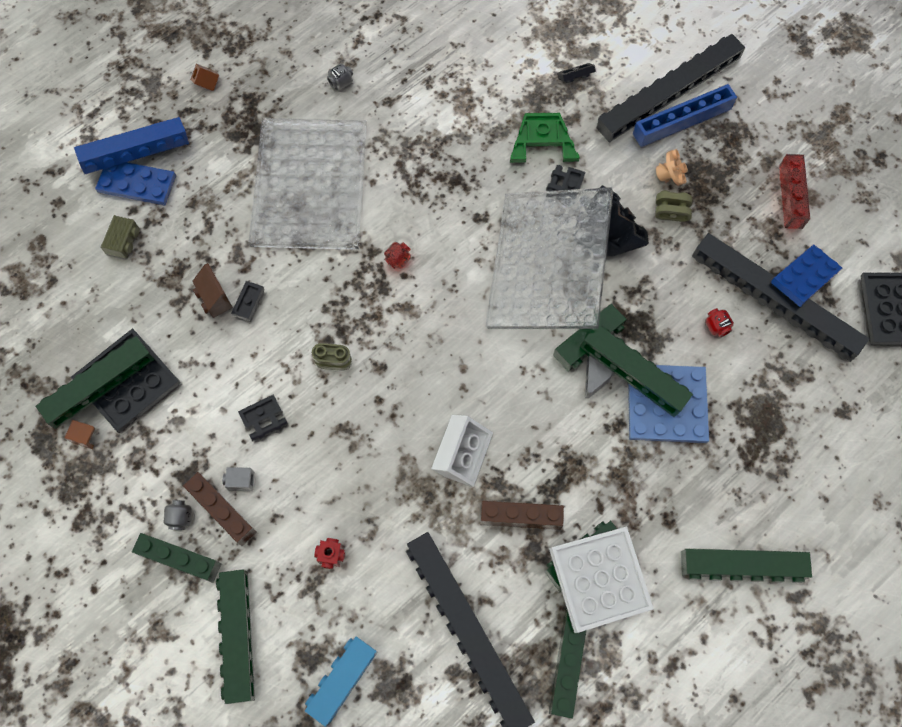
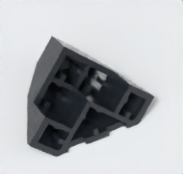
M601 185L582 218L576 236L577 248L592 256L613 257L647 246L649 244L648 232L643 226H639L634 221L636 217L628 207L624 208L619 202L621 198L618 194Z

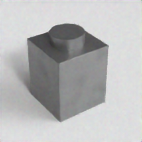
M227 467L226 473L223 474V485H225L228 491L253 492L255 472L251 468Z

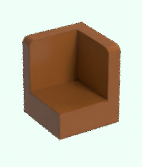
M196 63L190 80L198 86L214 91L219 74Z
M72 420L64 438L73 444L93 449L94 445L89 443L95 427Z

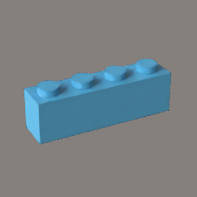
M357 636L354 639L350 638L343 648L346 650L341 658L338 656L331 665V668H333L329 676L325 675L318 684L320 689L316 695L312 693L305 703L307 706L305 712L325 727L329 726L378 653Z

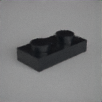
M586 63L557 72L559 80L570 83L575 81L574 78L591 76L590 73L596 72L594 64Z
M246 281L231 312L232 316L250 322L264 292V287Z

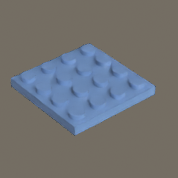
M656 365L664 373L670 374L673 380L686 386L693 394L682 411L675 417L671 416L628 383L629 440L709 442L706 367Z

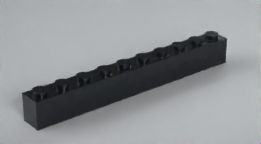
M733 34L722 37L715 45L708 46L704 52L697 53L691 60L683 62L674 71L670 70L666 76L656 79L652 85L642 88L638 94L631 95L622 104L615 105L608 113L601 114L598 118L597 130L610 143L633 128L636 122L652 116L740 59L745 46Z
M707 233L692 255L697 262L706 265L712 272L721 275L727 282L736 285L745 294L751 295L760 304L769 307L775 314L784 317L793 326L799 327L808 336L817 339L826 348L832 349L845 360L850 362L854 360L870 339L810 299L799 307L771 283L775 277L774 275L710 233Z
M429 532L407 543L408 550H406L410 561H416L418 565L416 571L420 579L425 578L428 586L425 587L431 598H436L439 603L436 605L441 617L445 615L449 621L446 624L452 636L456 634L460 641L456 643L462 655L467 654L470 659L467 662L473 674L477 673L481 681L478 684L483 693L488 692L492 700L489 701V704L494 713L499 712L503 720L500 721L501 726L529 727L534 724L535 721Z

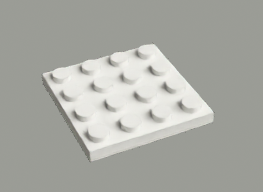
M627 527L549 548L574 633L653 610Z

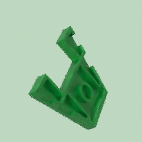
M525 113L513 152L510 156V163H526V146H562L563 162H579V154L574 148L573 140L568 135V129L560 113Z

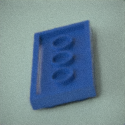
M126 162L103 169L95 190L102 194L166 206L176 174L174 171Z
M813 244L775 276L771 283L801 307L837 275L842 267Z

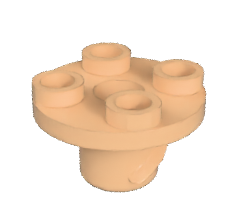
M677 149L668 151L666 153V163H659L656 167L658 179L661 182L665 181V183L672 179L678 186L687 182L685 173L688 172L685 162H681L679 151Z

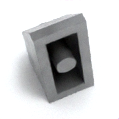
M589 356L587 360L585 398L593 396L615 375L614 372L592 356Z

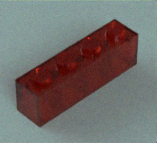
M786 154L779 165L784 226L789 229H803L811 219L804 155Z

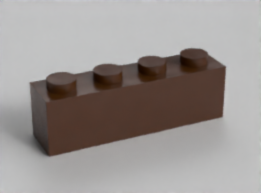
M199 472L183 485L239 545L243 546L257 533Z
M482 501L480 525L561 530L563 527L564 505Z

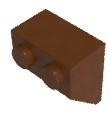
M208 263L205 264L192 282L196 288L192 290L197 299L202 298L204 303L201 306L206 314L210 313L212 318H215L233 307Z

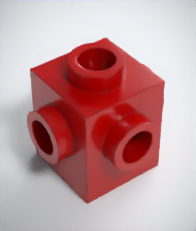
M327 538L326 541L320 540V545L316 546L314 557L317 558L319 564H322V568L333 569L334 566L340 567V563L344 561L345 549H343L341 543H338L339 540ZM332 549V554L327 556L326 550Z

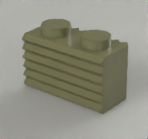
M114 215L100 248L105 254L126 259L127 255L132 252L134 239L139 235L138 225L133 219Z

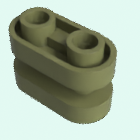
M664 190L656 195V205H658L655 208L656 218L679 222L689 221L692 218V209L690 208L692 206V196L688 193H674Z
M319 343L312 348L311 353L314 362L321 369L344 371L352 365L350 351L344 345Z

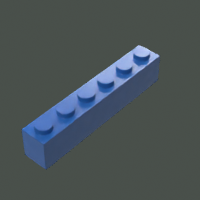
M729 84L636 122L633 136L639 146L644 147L732 110L737 96Z
M177 117L76 146L74 150L85 175L189 144L181 119Z

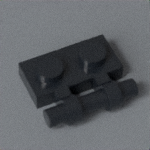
M556 165L555 170L551 174L552 179L546 187L547 192L545 196L552 198L554 193H558L557 200L575 205L586 172L568 167L566 173L562 171L563 167L561 165ZM558 180H563L562 186L557 185Z
M274 394L238 411L245 428L249 430L254 427L256 430L249 434L252 442L259 438L260 440L265 438V435L275 430L278 432L282 430L281 427L288 424L285 417L280 420L276 418L277 415L283 412ZM269 419L271 420L272 424L261 428V423Z

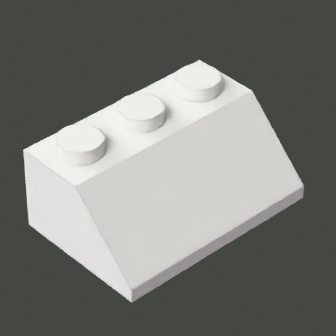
M452 415L431 469L446 478L474 487L493 432L469 416Z

